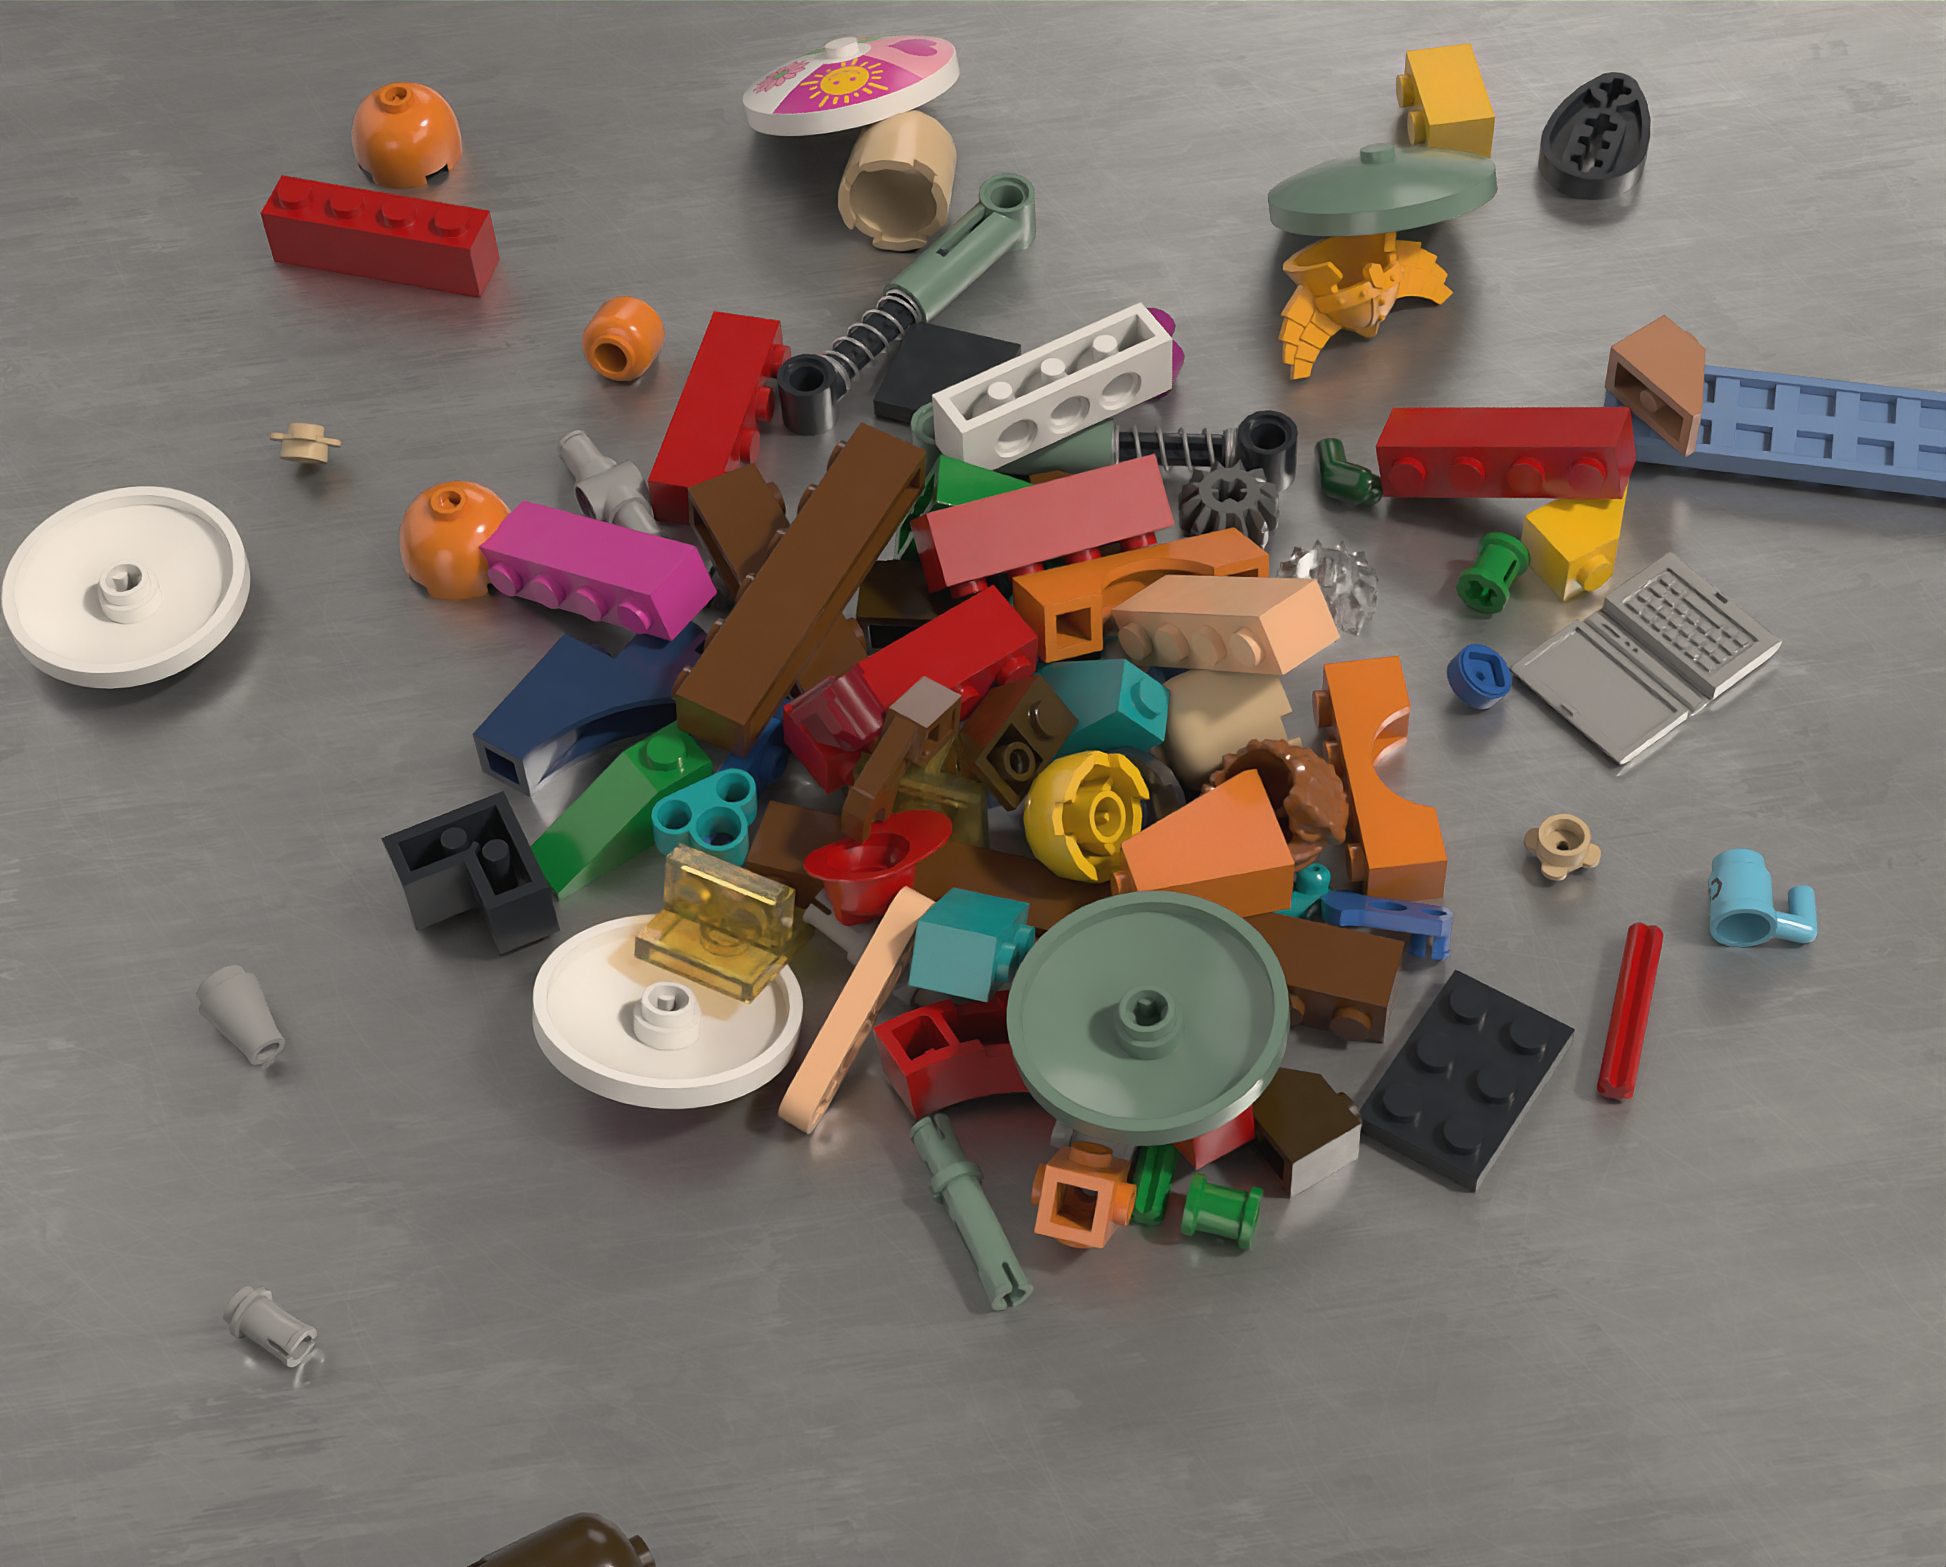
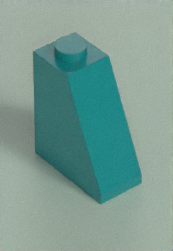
M1126 659L1036 663V672L1032 676L1040 674L1079 720L1049 764L1056 759L1084 751L1102 752L1112 748L1133 747L1146 752L1164 742L1170 690Z

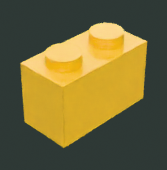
M1471 43L1406 51L1404 74L1397 75L1396 94L1399 107H1407L1409 111L1407 126L1411 145L1459 150L1491 158L1495 115Z

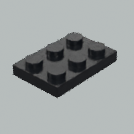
M1455 969L1359 1110L1363 1122L1360 1133L1476 1193L1572 1045L1575 1029Z

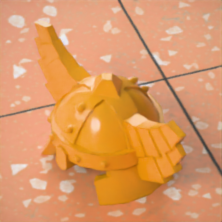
M1397 231L1358 236H1327L1304 247L1283 263V270L1298 287L1280 314L1284 320L1278 340L1283 342L1282 363L1291 365L1290 379L1310 377L1313 363L1320 350L1329 338L1340 329L1355 331L1366 338L1376 336L1380 322L1385 320L1386 315L1397 298L1416 296L1441 305L1453 292L1444 285L1448 273L1436 263L1437 256L1422 249V242L1397 240Z

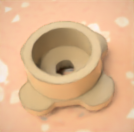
M289 423L288 433H270V440L281 442L280 458L292 462L327 464L329 447H341V440L325 438V427L315 424Z
M1552 815L1546 818L1539 828L1529 829L1524 837L1525 848L1537 855L1542 863L1541 873L1550 880H1563L1568 872L1580 867L1594 868L1601 859V849L1597 845L1590 843L1591 832L1589 827L1582 819L1574 815ZM1557 847H1565V848H1567L1568 850H1567V851L1559 850V849H1557Z

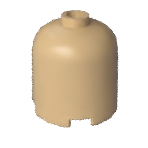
M918 110L897 113L890 118L865 125L854 142L838 190V209L845 225L849 229H853L855 225L862 233L874 238L873 246L879 249L906 251L921 248L927 244L928 237L938 232L947 223L956 174L957 152L950 133L935 118Z
M1191 669L1162 684L1170 690L1165 739L1163 743L1149 749L1147 752L1153 754L1170 768L1175 778L1185 789L1201 793L1202 785L1210 783L1211 774L1224 769L1222 756L1228 753L1236 754L1240 748L1246 747L1252 739H1257L1259 742L1265 739H1284L1290 746L1296 745L1302 748L1303 746L1300 737L1297 736L1288 740L1281 717L1291 714L1292 709L1278 675Z

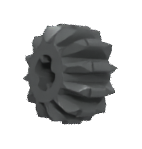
M1241 459L1233 468H1224L1215 460L1210 472L1194 469L1189 484L1182 485V491L1178 496V510L1180 511L1179 527L1182 530V536L1189 538L1234 527L1264 550L1268 537L1275 535L1276 529L1279 526V494L1276 491V484L1266 482L1267 479L1264 476L1263 468L1246 472Z

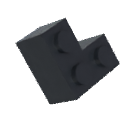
M504 791L381 838L395 884L416 930L478 907L499 955L560 931L549 884Z

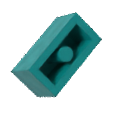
M953 887L917 922L909 985L988 1002L1005 983L1011 984L1016 970L1029 950L1034 946L1035 927L1026 925L1030 903Z

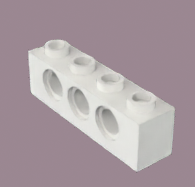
M1139 302L932 395L935 444L945 456L991 471L1172 389V338L1142 302Z

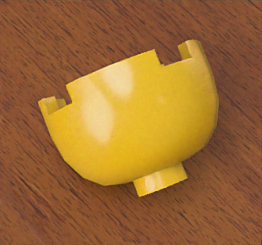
M1084 751L1056 759L1033 780L1025 801L1023 819L1026 838L1035 857L1059 877L1097 884L1110 880L1111 873L1120 871L1121 843L1141 832L1142 810L1140 800H1150L1149 791L1139 769L1124 755L1118 753L1107 754L1100 751Z

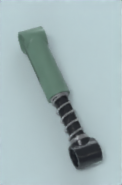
M1011 173L995 175L984 181L979 190V202L884 287L883 297L877 303V310H867L863 314L862 323H854L848 328L847 337L836 338L833 341L832 351H822L819 355L801 354L793 356L781 365L777 374L781 414L784 425L791 432L801 436H816L832 429L839 419V402L846 396L851 382L860 379L859 371L863 367L875 366L874 357L879 353L888 354L890 352L889 344L894 339L903 340L904 330L909 328L912 322L915 321L916 324L919 321L930 323L1002 255L1022 251L1032 244L1036 237L1035 189L1032 183L1023 176ZM873 313V314L866 320V317H867L869 314Z
M933 402L920 407L913 414L911 420L912 445L926 450L925 479L939 456L943 455L935 444ZM1272 410L1257 411L1248 415L1238 425V429H1229L1227 427L1223 430V435L1210 434L1207 427L1202 430L1201 434H1186L1182 426L1178 429L1177 433H1162L1159 426L1154 428L1153 433L1138 432L1135 425L1130 428L1129 432H1119V426H1114V418H1106L992 471L1009 475H1034L1059 470L1075 475L1155 454L1158 466H1163L1167 473L1172 470L1173 466H1187L1188 470L1193 474L1194 469H1197V467L1212 468L1215 460L1224 468H1233L1241 459L1246 472L1263 468L1264 476L1267 479L1266 482L1276 484V491L1280 492L1287 489L1294 482L1297 465L1298 430L1296 424L1289 416Z

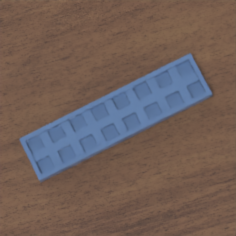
M1705 365L1703 409L1695 452L1686 458L1631 411L1636 461L1946 498L1945 392ZM1606 390L1604 407H1626Z

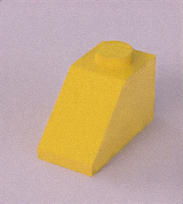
M1628 483L1622 499H1555L1524 516L1521 542L1529 551L1531 557L1529 566L1563 602L1585 590L1594 591L1600 588L1612 577Z

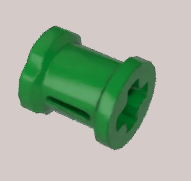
M1490 532L1485 534L1479 541L1476 551L1477 559L1471 568L1465 569L1462 572L1455 588L1458 596L1465 604L1474 607L1482 613L1494 614L1503 610L1510 596L1509 587L1516 577L1522 576L1530 565L1531 557L1528 549L1515 537L1503 532Z
M1195 1172L1186 1199L1181 1234L1192 1236L1198 1230L1235 1239L1238 1241L1239 1248L1250 1250L1258 1224L1264 1189L1253 1186L1249 1192L1216 1185L1208 1183L1206 1175Z

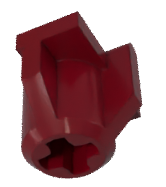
M856 662L837 676H828L792 700L791 706L794 710L789 715L796 725L803 722L816 742L841 748L843 751L855 752L881 734L888 711L862 674L865 672L859 663Z

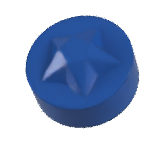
M1480 644L1468 645L1447 666V679L1450 687L1459 699L1471 707L1477 709L1491 708L1510 691L1512 677L1506 662L1497 652L1487 646Z

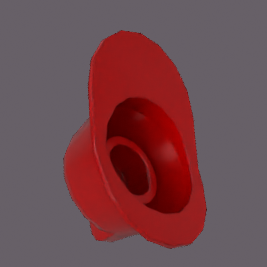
M928 809L908 810L891 814L885 822L876 820L871 823L870 837L863 844L847 836L838 842L812 851L804 859V871L811 877L823 881L827 898L832 904L835 917L840 924L850 927L883 916L904 886L914 889L917 862L928 857L946 844L951 836L952 822L946 815Z

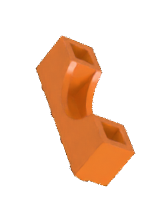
M1233 527L1013 577V608L1038 636L1037 655L1045 663H1050L1103 650V637L1105 633L1114 625H1117L1111 610L1165 575L1269 578V554Z
M1399 656L1324 664L1322 690L1312 692L1313 715L1317 728L1327 727L1329 740L1323 741V758L1327 764L1334 766L1335 774L1339 776L1343 783V792L1346 794V802L1349 804V817L1345 829H1349L1352 843H1348L1345 846V858L1350 882H1361L1363 895L1408 902L1443 898L1448 859L1435 807L1414 803L1398 796L1385 786L1374 770L1376 764L1385 755L1407 744L1411 704Z

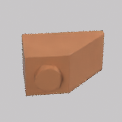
M1663 315L1611 346L1604 388L1626 407H1630V410L1686 458L1695 452L1702 416L1706 349L1699 344L1698 340L1691 333L1682 330L1666 315Z

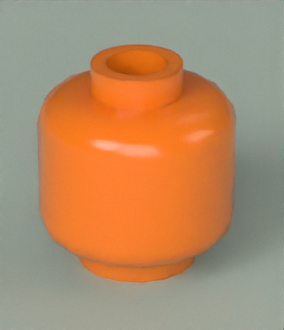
M616 296L601 305L584 329L581 343L584 357L592 369L603 377L614 381H632L641 377L647 371L662 349L665 337L663 322L657 312L643 300L631 296Z

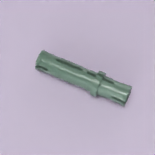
M941 1113L935 1114L934 1120L938 1126L936 1130L930 1117H925L911 1128L909 1137L911 1142L915 1144L931 1177L929 1191L934 1201L938 1204H944L986 1290L991 1307L994 1310H1006L1007 1304L1003 1298L1005 1295H1007L1011 1307L1017 1306L1031 1295L1033 1286L1026 1278L981 1187L984 1175L975 1161L968 1160L952 1128L949 1116Z

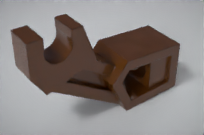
M923 676L889 707L877 742L878 745L854 786L850 788L843 805L840 833L863 844L870 837V826L873 818L876 817L885 822L890 817L900 781L911 762L924 768L959 731L962 695Z

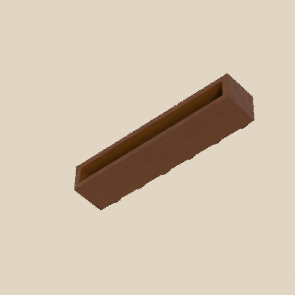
M863 422L859 424L848 442L841 440L837 443L829 457L826 474L818 486L812 483L806 488L798 504L797 516L788 529L780 528L775 533L768 547L766 562L757 574L749 573L743 580L736 596V606L726 620L719 618L712 625L705 640L704 652L695 666L686 665L678 675L672 690V699L676 701L678 729L745 760L925 488L926 450Z
M755 463L688 488L689 523L734 603L745 577L751 572L757 574L766 562L767 550L775 533L780 528L788 529L791 525L785 516L786 506L778 486L773 481L766 483ZM841 613L787 696L791 700H794L828 676L835 677L856 662L859 663L868 658L866 654V640L855 618L846 619L843 613ZM911 762L901 780L916 775L917 764ZM846 784L840 788L846 798L850 788L854 785L849 786Z

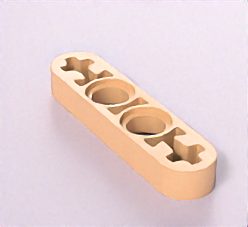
M904 886L896 895L783 1097L777 1114L779 1119L806 1134L811 1133L817 1126L913 955L918 920L936 904L935 901L907 886Z

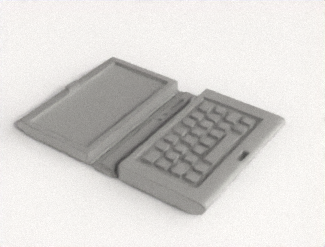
M1668 552L1606 595L1601 609L1588 616L1583 622L1576 619L1514 663L1509 670L1621 765L1633 759L1764 663L1779 649L1782 641L1676 555Z

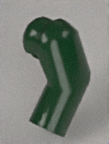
M1325 438L1315 445L1314 453L1320 485L1328 497L1353 505L1361 503L1364 506H1373L1382 499L1383 489L1380 476L1372 474L1371 470L1364 466L1347 462L1342 441L1336 438Z

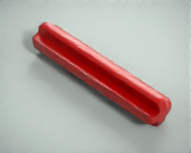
M1637 922L1628 928L1597 1083V1091L1604 1098L1627 1101L1634 1094L1664 937L1662 930L1656 925L1647 926Z

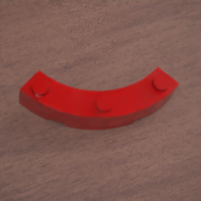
M1010 990L997 991L995 999H991L988 1002L974 1001L955 1006L951 999L938 1001L903 1013L873 1027L883 1072L915 1120L964 1100L991 1094L1029 1092L1017 1070L1009 1041L1007 1005ZM1251 1104L1234 1119L1215 1130L1172 1144L1198 1170L1255 1138L1253 1105Z

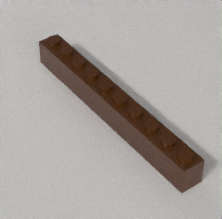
M770 800L745 860L751 898L761 900L766 905L777 909L791 907L806 911L809 905L813 904L826 915H831L832 911L815 898L824 888L823 881L811 877L804 871V859L812 851L847 837L840 833L841 816ZM947 840L946 844L934 853L917 862L913 889L936 903L953 887L1030 903L1026 925L1035 927L1034 944L1053 925L1067 915L1098 900L1112 897L1110 880L1097 884L1059 877L1037 859ZM1274 912L1242 917L1262 935L1280 963L1285 976L1288 995L1294 1006L1290 1016V1026L1300 1024L1331 1031L1337 1036L1351 1041L1365 1039L1378 1043L1384 1042L1401 980L1404 941Z

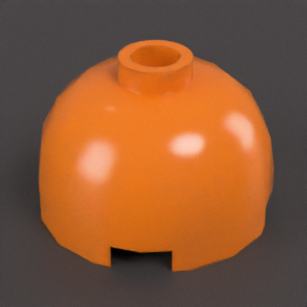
M396 82L375 89L362 100L352 120V148L356 164L359 169L362 167V169L371 173L373 181L380 186L396 189L424 186L427 184V175L439 171L445 165L448 171H451L462 155V137L454 111L441 94L425 84Z
M454 480L438 483L422 491L409 504L399 527L401 558L407 577L409 579L413 578L414 581L427 587L428 595L438 599L460 601L481 597L489 593L487 584L491 583L488 577L490 567L479 546L498 529L500 523L511 513L509 507L499 495L476 482Z

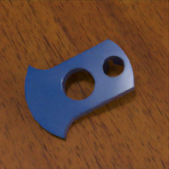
M1349 890L1328 892L1321 898L1320 916L1333 925L1339 927L1364 926L1411 933L1407 952L1421 958L1425 957L1427 936H1434L1431 959L1442 960L1450 957L1451 950L1449 947L1454 914L1445 906L1372 897Z

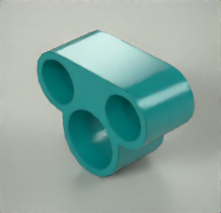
M730 768L662 798L652 809L651 816L656 847L661 853L669 857H682L691 854L702 869L711 873L724 874L739 868L745 862L749 851L748 826L753 823L757 816V795L754 778L744 770ZM731 800H739L738 802H735V803H734V802H728V801H731ZM672 827H682L676 830L670 829ZM717 832L728 833L736 838L730 844L723 846H713L704 842L706 837Z

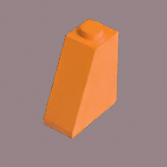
M1257 769L1241 772L1122 842L1120 848V871L1113 872L1110 876L1112 896L1140 891L1184 893L1217 903L1236 913L1241 918L1291 909L1295 863Z

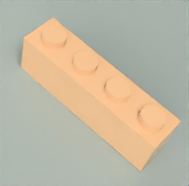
M1165 575L1111 610L1119 628L1118 638L1123 650L1132 658L1134 665L1284 675L1340 638L1317 579Z

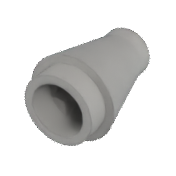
M229 965L215 971L201 983L196 992V996L201 1002L199 1006L200 1014L246 1055L251 1064L259 1065L265 1063L283 1049L285 1040L276 1027L255 974L245 973L239 965Z

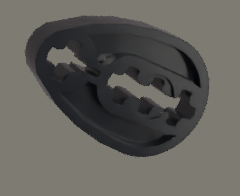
M1609 72L1601 74L1577 88L1552 113L1542 131L1538 165L1542 176L1553 188L1575 198L1603 200L1622 195L1639 182L1648 154L1651 118L1647 100L1638 82L1624 73ZM1611 98L1617 99L1613 101L1611 108H1607ZM1597 134H1603L1601 149L1596 151L1593 167L1588 172H1581L1584 157L1590 151L1591 140Z

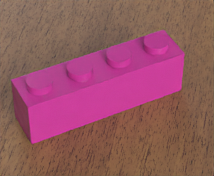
M525 500L500 523L497 530L483 544L478 546L488 561L490 567L488 577L500 592L512 597L516 595L542 603L551 609L560 608L584 615L592 621L601 620L628 628L636 634L645 633L672 641L717 593L696 546Z

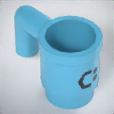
M1738 848L1724 851L1713 859L1712 873L1708 879L1709 930L1711 936L1716 941L1730 947L1743 948L1759 945L1768 941L1771 937L1798 943H1810L1817 937L1818 923L1814 889L1804 885L1791 888L1788 891L1789 914L1774 910L1771 875L1765 867V860L1761 854L1750 849Z

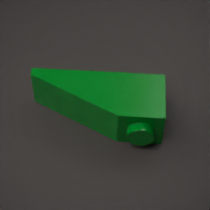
M677 720L623 751L530 846L549 884L550 891L559 902L655 845L651 816L652 809L656 803L672 793L714 775L712 760L688 733L678 729Z

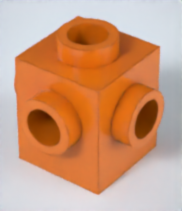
M1077 1141L1073 1142L1071 1147L1062 1146L1048 1164L1040 1163L1034 1178L1031 1204L1039 1206L1034 1233L1054 1237L1058 1242L1071 1247L1103 1248L1117 1229L1118 1224L1128 1226L1136 1197V1185L1126 1183L1130 1161L1112 1157L1113 1150L1098 1143ZM1081 1188L1098 1191V1196L1087 1195Z

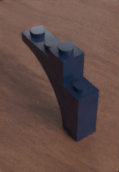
M690 621L672 641L645 633L636 634L624 649L613 658L601 646L594 643L585 644L565 633L473 733L482 772L532 798L543 786L577 763L603 751L644 740L676 721V701L672 699L675 681L686 665L695 666L704 652V644L708 634L693 621ZM789 696L785 698V700L773 716L774 718L781 720L783 738V706L787 705L792 701L789 698ZM784 742L785 749L788 750V753H789V755H790V753L792 752V750H791V749L788 747V745Z

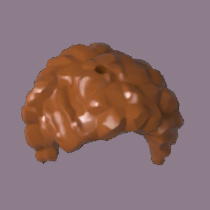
M1252 739L1246 747L1240 748L1236 754L1228 753L1222 756L1224 769L1212 773L1209 779L1210 783L1203 784L1201 787L1200 796L1243 771L1257 769L1294 860V873L1311 865L1327 844L1339 846L1346 839L1345 828L1349 817V804L1346 802V794L1343 792V783L1339 776L1335 774L1334 766L1327 764L1324 758L1317 756L1310 748H1302L1296 745L1290 746L1284 739H1265L1262 742Z

